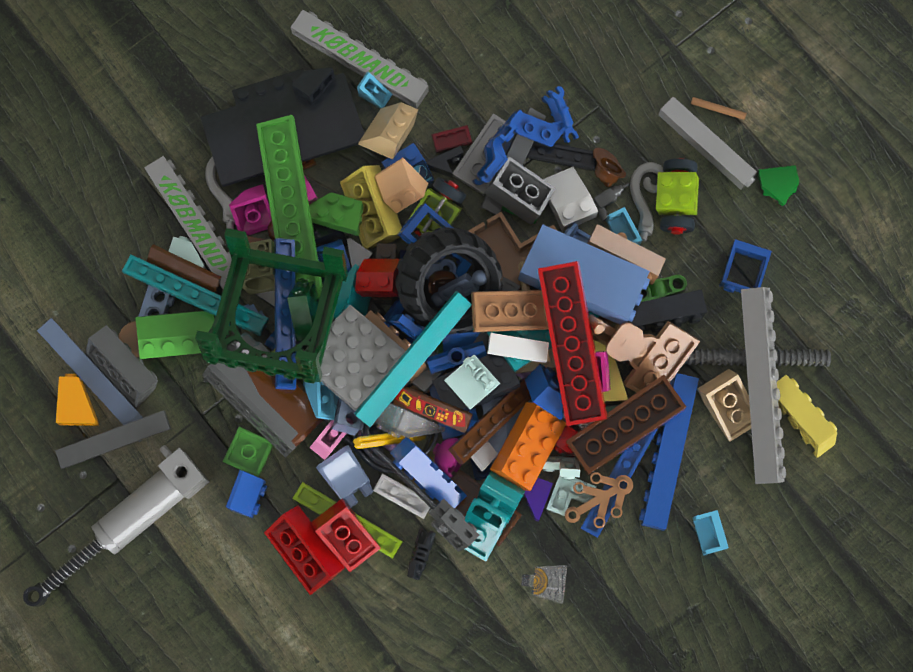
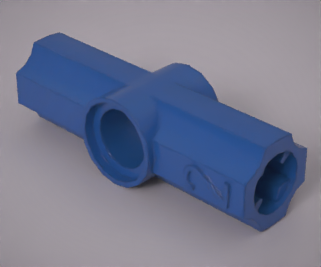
M483 341L430 356L426 360L430 373L434 374L454 367H460L467 357L475 355L480 359L487 356ZM459 353L462 355V360L454 362L451 359L452 355Z

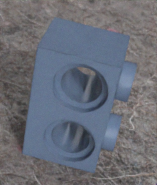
M148 285L138 317L151 316L154 312H159V315L168 314L169 308L174 304L175 297ZM160 294H164V300L161 302H157L156 297Z
M338 399L333 430L355 436L359 430L363 429L364 422L354 415L356 411L342 399ZM346 418L352 419L353 424L348 423Z

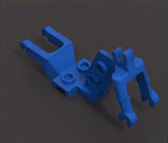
M555 87L557 93L551 90L546 91L549 98L547 96L541 98L548 105L555 122L548 123L518 110L509 117L503 126L497 129V133L488 140L489 142L484 147L486 162L476 173L479 181L477 179L472 180L475 185L478 186L490 182L508 160L502 144L505 141L508 142L514 136L513 131L520 136L552 147L562 134L565 143L570 142L569 134L573 136V139L579 138L577 131L573 129V120L568 110L569 107H567L564 101V89L562 87Z

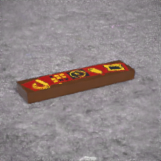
M406 386L397 394L393 403L463 433L467 432L472 417L470 412Z

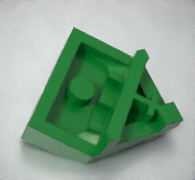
M796 165L758 170L761 189L764 190L763 195L779 201L778 204L784 206L788 198L796 192L799 185Z

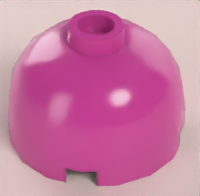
M458 438L445 439L441 444L437 443L433 450V454H435L434 462L450 478L454 476L451 473L453 471L457 472L461 467L448 450Z

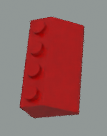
M299 505L282 514L264 532L310 595L332 580L345 568L315 532L311 521Z

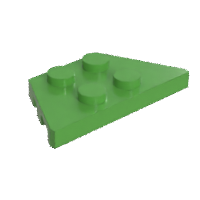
M331 192L309 205L312 223L355 236L360 235L359 225L362 222L361 214L364 208L362 201Z

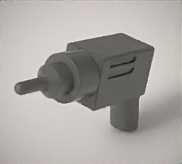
M626 183L623 186L615 185L594 197L593 201L597 206L602 222L608 216L605 208L616 202L617 197L621 195V192L630 183Z

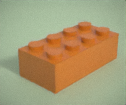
M526 402L490 470L521 489L531 491L566 423L537 404Z

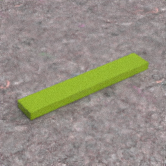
M304 482L301 483L292 498L319 515L337 503ZM357 515L381 547L379 551L393 559L403 541Z

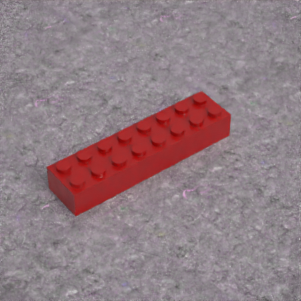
M579 261L538 268L566 425L571 426L605 420L608 417Z

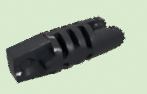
M419 529L414 545L415 548H413L411 559L409 560L407 574L409 578L420 579L427 565L426 562L430 555L429 551L432 549L436 535L435 532L430 531L427 533L425 529Z

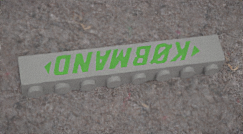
M302 10L291 26L293 35L362 77L369 72L395 97L417 109L429 92L427 82L420 77L415 78L409 70L405 68L400 69L395 66V62L391 59L382 58L376 50L367 49L361 41L357 39L355 41L352 40L346 32L334 29L331 23L319 20L317 15L311 11L306 12Z
M162 156L144 168L211 272L221 276L220 286L224 289L232 260L230 252H226L223 248L226 244L221 236H215L213 231L216 229L211 221L206 222L203 216L206 214L200 205L196 206L193 202L196 198L191 190L186 191L184 188L186 183L181 175L176 176L173 170L176 167L170 159L167 161Z

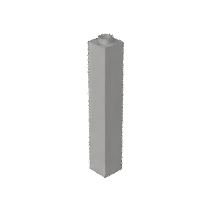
M672 97L660 109L659 116L740 190L744 186L749 187L755 181L754 175L756 171L676 98Z

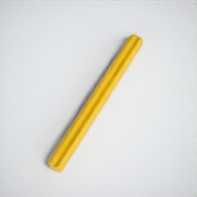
M423 429L361 436L354 439L353 443L356 449L399 444L406 436L413 442L421 441L426 438Z

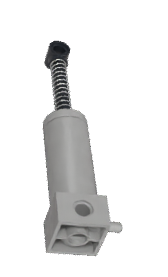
M163 445L160 451L166 459L158 465L160 470L91 526L96 537L92 543H89L87 547L81 550L69 562L64 563V566L60 567L58 571L56 570L54 574L52 573V576L48 577L46 581L44 580L43 583L39 582L35 586L27 588L23 594L24 602L34 607L44 605L51 591L55 590V587L60 583H64V580L72 576V573H76L78 568L80 570V567L88 563V560L96 556L101 549L109 550L115 555L184 497L190 499L210 481L186 452L178 448L172 453L166 445ZM187 470L186 476L181 478L182 472ZM37 591L39 599L33 602L31 596L33 592Z

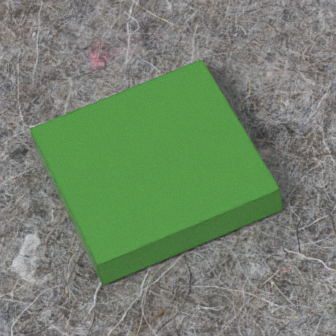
M238 427L223 462L259 478L273 445L266 438Z

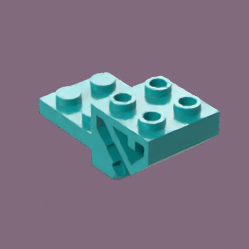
M491 471L482 484L477 499L474 498L465 516V521L473 524L477 529L476 532L479 534L477 539L465 550L486 562L504 528L509 523L525 490Z

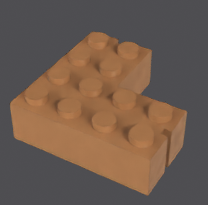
M500 212L486 220V230L485 224L482 222L468 231L480 237L490 246L496 254L497 261L500 263L503 277L520 285L518 291H522L521 282L518 280V265L521 261L525 262L538 234L520 243L506 218ZM554 225L550 226V228L557 230Z

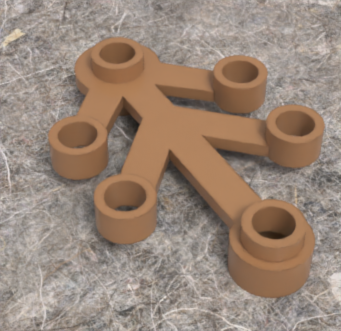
M599 472L592 473L590 476L592 483L599 484L601 482L613 486L606 491L586 486L582 482L575 483L573 487L575 493H585L596 497L577 508L569 507L565 511L566 520L570 523H575L580 519L581 514L600 504L597 517L594 519V525L597 528L604 527L609 499L617 494L615 506L611 509V515L614 518L621 517L624 497L633 489V481L630 477L620 475L614 479L603 476ZM598 474L600 480L595 482L592 479L593 475ZM625 481L627 487L625 489L620 488V482ZM581 484L583 486V490L581 492H578L576 490V485ZM618 508L620 515L615 516L613 510ZM574 511L576 513V517L574 519H571L569 517V512ZM601 518L603 525L598 526L596 520Z

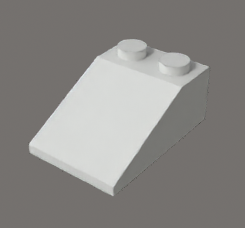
M574 167L543 179L556 188L548 203L562 232L574 223L580 225L597 217L598 210Z

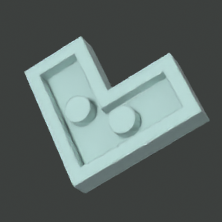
M549 456L542 468L547 472L559 470L560 476L566 479L580 477V466L576 457Z
M559 474L546 509L565 516V511L568 509L571 498L582 503H586L593 498V495L575 493L573 489L575 483L582 482L584 485L594 488L597 486L576 478L566 479ZM581 484L576 485V490L581 492L583 486Z

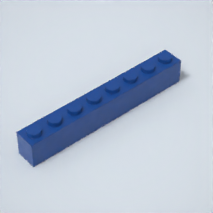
M677 373L670 382L686 405V409L663 424L662 432L657 435L656 444L659 446L657 452L653 453L651 463L654 464L653 471H649L647 482H650L649 490H645L643 497L646 505L645 509L641 508L639 520H642V526L662 531L667 528L699 378Z

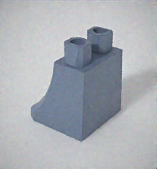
M349 445L343 447L316 467L339 499L343 498L350 508L358 503V500L353 495L358 490L362 492L364 497L373 493L370 480Z

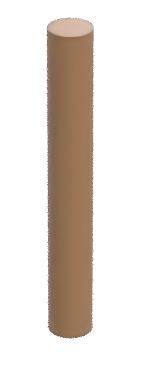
M695 97L691 101L692 105L745 120L747 114Z

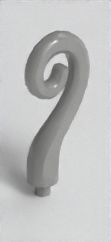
M212 156L205 170L206 183L222 206L223 223L226 224V228L234 230L235 221L229 207L233 200L216 181V166Z
M647 162L637 167L630 180L631 195L640 214L637 231L640 233L642 241H646L647 236L652 235L654 219L640 191V181L645 173L653 172L658 175V172H663V167L654 162ZM646 177L643 181L644 188L650 193H657V185H653L651 179Z

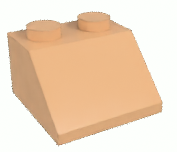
M401 158L375 175L383 201L396 214L423 198L428 186V182L404 158Z

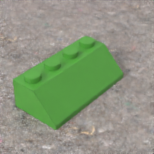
M194 311L135 317L139 358L146 359L201 353L195 339L197 330L209 332L215 320L214 315L207 311Z

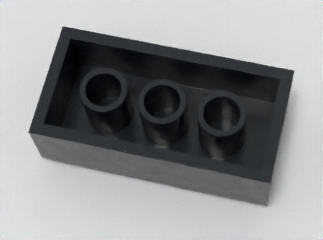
M702 289L640 302L639 306H634L633 310L636 311L633 321L628 322L639 327L643 334L644 331L652 330V332L661 331L667 321L678 327H681L682 323L689 322V325L697 324L707 313Z
M489 354L479 359L500 384L472 409L521 387L516 373L503 356ZM454 371L432 380L441 401L467 412L470 411L466 404L444 381Z

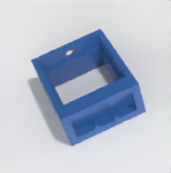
M425 203L420 205L397 235L407 244L416 242L417 239L411 233L426 214L442 228L453 227ZM446 255L442 256L435 263H441Z
M735 239L732 243L719 286L728 292L737 291L741 293V289H749V287L727 281L735 253L762 261L754 284V288L761 287L772 251Z

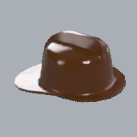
M595 148L593 150L594 158L597 161L595 175L606 187H611L619 178L626 177V172L612 153L603 148Z

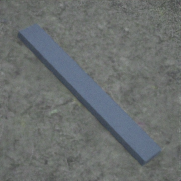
M52 318L37 330L123 425L143 418Z

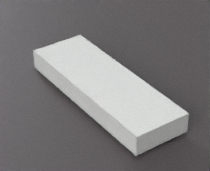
M490 333L487 354L546 363L549 342Z
M383 473L373 489L374 492L422 519L425 518L430 509L413 490Z

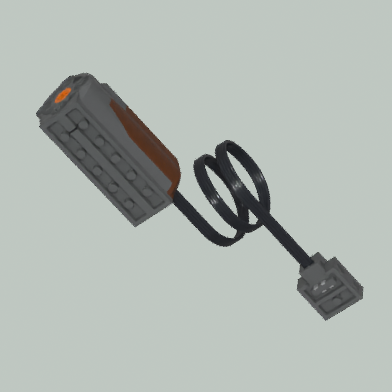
M246 332L240 335L250 346L261 351L270 352L262 343L256 342ZM232 342L227 347V350L235 351L239 348L240 342ZM244 349L241 353L249 354V350ZM221 363L216 365L210 364L202 375L285 458L322 421L327 425L331 421L315 417L304 386L297 378L295 390L275 389V376H270L257 370L256 372H250L242 367L229 368ZM424 417L428 436L422 451L427 455L436 442L439 422L433 420L432 425L431 419ZM365 423L363 429L358 431L359 437L370 435L368 425ZM346 435L342 438L373 469L384 473H396L431 508L429 514L434 518L431 525L458 552L469 547L477 539L479 534L476 532V527L469 522L467 523L460 511L453 508L445 499H442L435 505L402 472L405 469L402 468L400 470L377 446L363 448L366 454L373 460L371 461L360 449L354 447L355 444Z

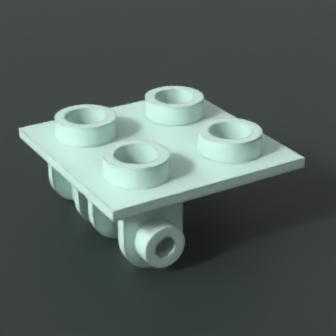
M475 355L467 357L463 361L464 363L444 380L470 410L500 384Z

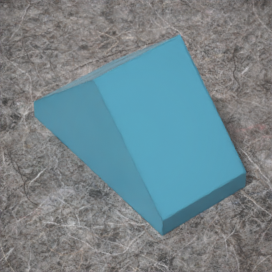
M369 72L365 74L357 87L358 96L380 109L385 107L393 95Z

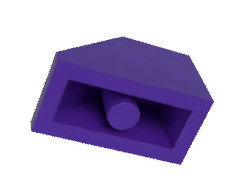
M537 478L531 491L525 490L523 495L535 521L540 520L553 483Z

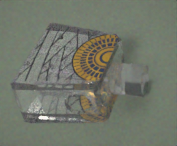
M567 565L535 567L534 575L522 574L521 586L532 587V596L563 604Z

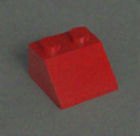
M364 259L356 274L355 291L362 297H398L395 278L399 273L397 269L399 259Z

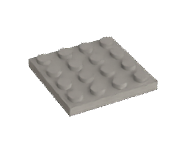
M349 305L332 322L321 365V382L356 411L406 351L352 305Z

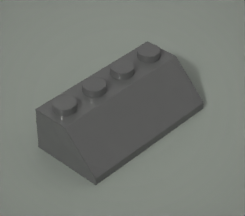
M107 325L88 338L85 355L132 406L137 409L156 389L158 380L155 373L149 371L144 366L142 359L136 357L129 345L123 343L116 331L110 329Z

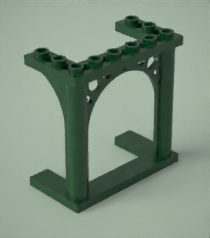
M226 228L224 236L232 260L214 323L209 332L197 330L195 337L203 359L213 365L221 363L229 368L242 367L250 372H256L257 370L270 376L278 374L291 380L298 378L303 379L307 383H321V365L342 282H346L348 276L344 250L324 247L322 253L324 262L251 249L246 232ZM249 264L325 278L312 328L305 339L295 347L281 352H265L250 346L240 336L236 327L235 317ZM229 332H233L234 336L230 337ZM231 342H240L239 348L235 351L227 350V346ZM304 346H308L306 351L302 350ZM244 349H245V350H249V354L241 353V352H242ZM293 353H296L297 364L291 359ZM281 357H286L288 362L284 360L280 361L279 359Z

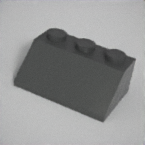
M509 156L484 193L531 225L541 215L556 188Z

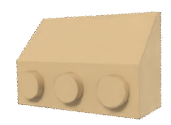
M402 102L381 108L359 141V145L394 159L415 124L418 109Z

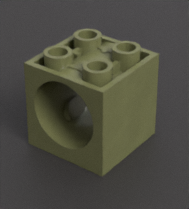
M272 239L249 243L251 249L274 253V242ZM249 264L243 289L249 295L275 291V268Z

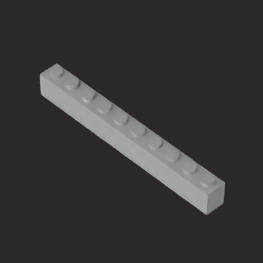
M767 287L741 289L755 484L781 483L786 478V469L783 467L785 451L781 443L783 438V429L780 427L782 412L778 404L780 399V390L777 388L779 373L775 361H777V351L774 349L776 333L773 330L772 324L774 322V312L771 310L773 294L770 288Z

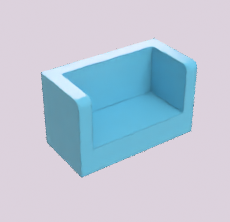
M625 207L607 216L606 222L612 232L616 234L623 232L628 240L638 245L641 244L642 239Z
M718 510L692 518L703 555L729 548Z

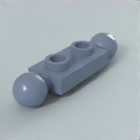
M477 270L473 273L472 277L466 273L439 287L438 292L433 293L430 297L431 304L434 307L443 306L445 300L448 301L456 291L463 297L470 295L471 292L478 291L479 286L487 282L484 271Z

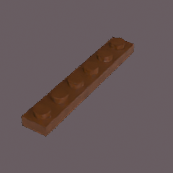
M525 378L519 381L520 388L507 393L448 449L460 465L464 464L531 399L524 380Z

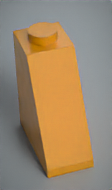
M65 374V377L59 376L56 423L69 426H99V421L83 380L77 377V374Z

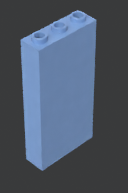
M542 225L520 271L518 280L541 290L538 268L579 261L588 311L619 325L628 321L632 322L636 311L633 310L634 306H639L643 295L640 294L641 290H646L650 279L647 278L650 271Z

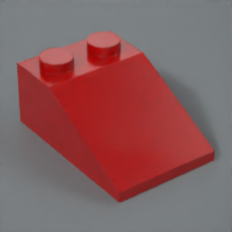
M343 498L311 522L315 532L349 572L381 549Z

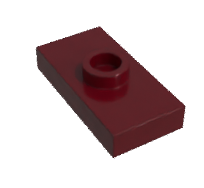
M468 125L431 134L436 154L459 146L472 145L473 143Z

